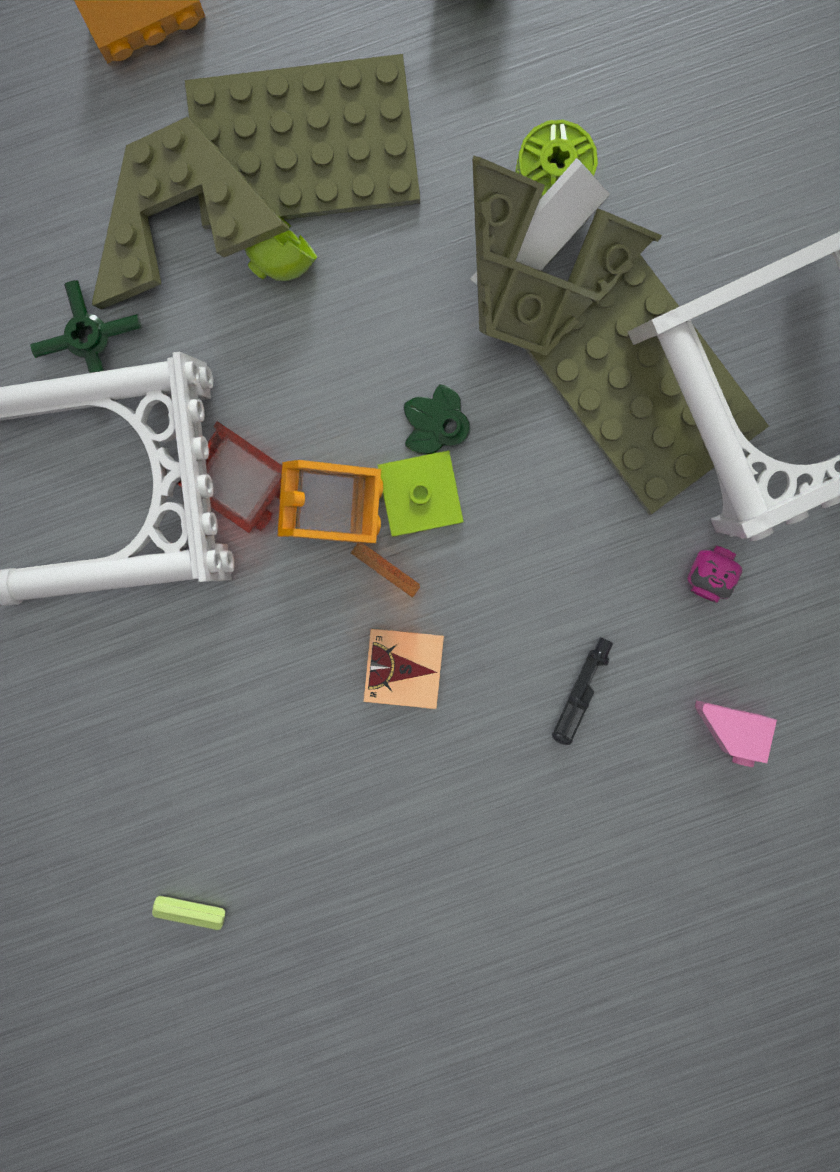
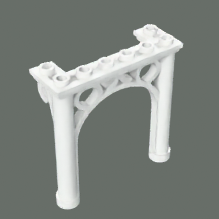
M179 351L173 352V357L167 358V361L0 387V421L88 407H103L116 412L127 420L139 434L147 450L153 476V494L149 513L140 532L130 544L119 552L103 558L18 569H1L0 605H18L23 600L193 579H199V582L232 580L231 572L234 571L233 554L228 550V544L215 543L214 538L218 525L215 514L211 512L210 497L213 495V483L210 475L207 474L205 461L209 456V447L206 438L202 435L201 426L205 412L200 399H211L210 389L213 387L212 371L206 362ZM145 396L140 401L136 412L116 401ZM164 402L169 411V426L163 433L156 434L147 424V420L152 407L156 403ZM176 438L179 462L170 456L168 448L160 447L158 441L167 443ZM181 481L184 505L166 502L167 496L173 497L174 489L177 483ZM172 510L180 516L182 535L175 543L167 541L159 529L164 516ZM151 539L157 547L164 550V553L136 556Z

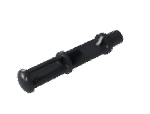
M600 637L595 649L589 652L554 732H552V738L562 745L572 744L573 738L594 695V690L591 688L590 683L598 666L608 665L610 660L608 654L613 646L612 642ZM568 705H574L561 734L556 732ZM580 708L584 711L572 737L569 738L567 733Z

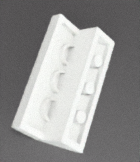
M577 158L539 200L518 253L517 262L543 271L596 212L597 208L609 197L610 193ZM476 271V273L470 278L476 285H477V271Z

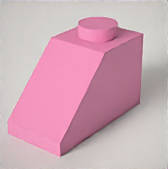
M696 700L695 709L721 750L733 756V763L748 767H754L755 761L767 764L776 727V719Z

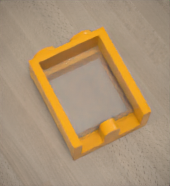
M306 460L282 462L277 537L376 543V538L381 528V520L378 515L379 499L383 493L381 469Z

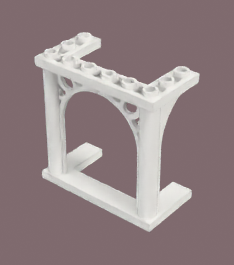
M840 232L627 331L633 345L656 335L661 343L718 476L723 498V511L720 515L710 519L717 533L727 534L730 537L737 536L740 539L751 538V541H757L771 535L774 532L772 527L786 521L787 525L807 518L809 516L808 510L820 504L822 508H827L840 503V471L837 472L834 468L835 463L840 461V454L815 464L795 465L775 460L755 448L744 437L732 416L691 319L831 253L840 271ZM743 450L748 453L746 457L744 455ZM761 462L765 469L760 473L756 482L754 475L758 474V472L753 469L752 463ZM782 471L787 477V486L780 497L773 499L768 494V481L775 472ZM802 474L809 475L810 483L803 482L796 491L798 476Z

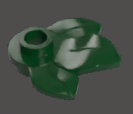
M439 384L435 389L433 399L415 397L404 404L405 415L410 424L415 427L407 438L405 446L414 452L433 454L444 445L455 447L465 442L470 434V422L461 412V399L455 390L448 386ZM449 422H456V430L452 433H446V425Z

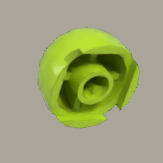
M279 217L284 223H286L289 226V228L291 227V225L287 221ZM290 229L244 249L246 255L250 258L247 264L248 267L261 279H265L268 275L276 281H291L305 273L317 259V255L309 243L301 235L298 239Z

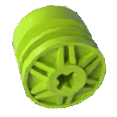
M563 119L549 120L534 127L523 139L515 172L544 184L542 198L576 158L594 176L598 165L597 148L590 134L578 124ZM556 158L558 164L564 163L563 167L558 168L556 163H550L551 159Z

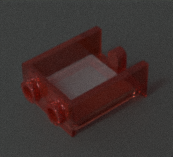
M217 421L213 426L216 431L208 441L209 456L208 459H205L207 474L210 475L213 483V495L210 497L211 508L249 534H253L256 529L262 532L274 515L269 509L277 498L280 500L282 465ZM181 481L177 484L182 487Z

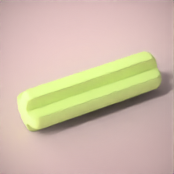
M165 896L156 897L152 910V915L155 918L213 930H221L226 915L223 908Z

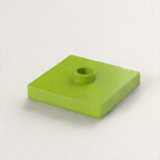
M449 450L377 465L378 469H381L383 496L392 537L464 523Z

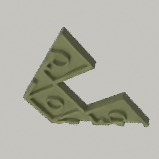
M185 117L126 145L92 306L102 310L161 285L148 217L204 192L216 253L224 258L289 230V226L269 207L264 198L252 188V185L238 169L225 158L220 149L208 139L202 129L189 117Z
M474 155L472 162L479 331L490 337L547 356L559 343L560 338L565 333L570 332L580 322L577 318L593 302L598 303L616 285L619 276L629 272L635 266L633 261L652 241L658 242L662 235L597 208L568 281L519 263L516 259L545 185Z

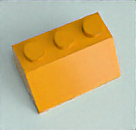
M74 0L107 64L112 61H123L129 58L133 51L143 46L157 45L167 35L179 29H191L198 24L200 19L206 17L200 0Z

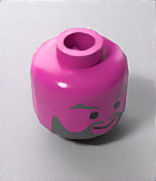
M715 546L713 551L701 550L687 577L689 584L693 586L691 592L715 603H718L719 599L730 598L742 574V567L734 561L736 554L720 546Z

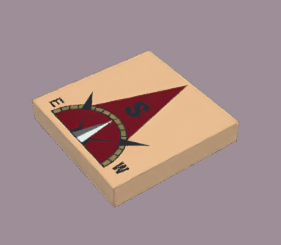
M371 628L363 702L437 709L444 636Z

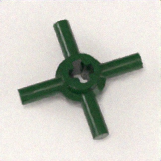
M79 281L66 282L64 286L73 318L67 323L64 335L30 344L32 354L35 358L69 349L74 355L85 358L89 373L104 371L100 354L107 347L109 337L141 329L140 318L138 314L104 323L97 316L88 314ZM88 329L92 334L87 336L88 342L84 343L80 339L85 337V330Z

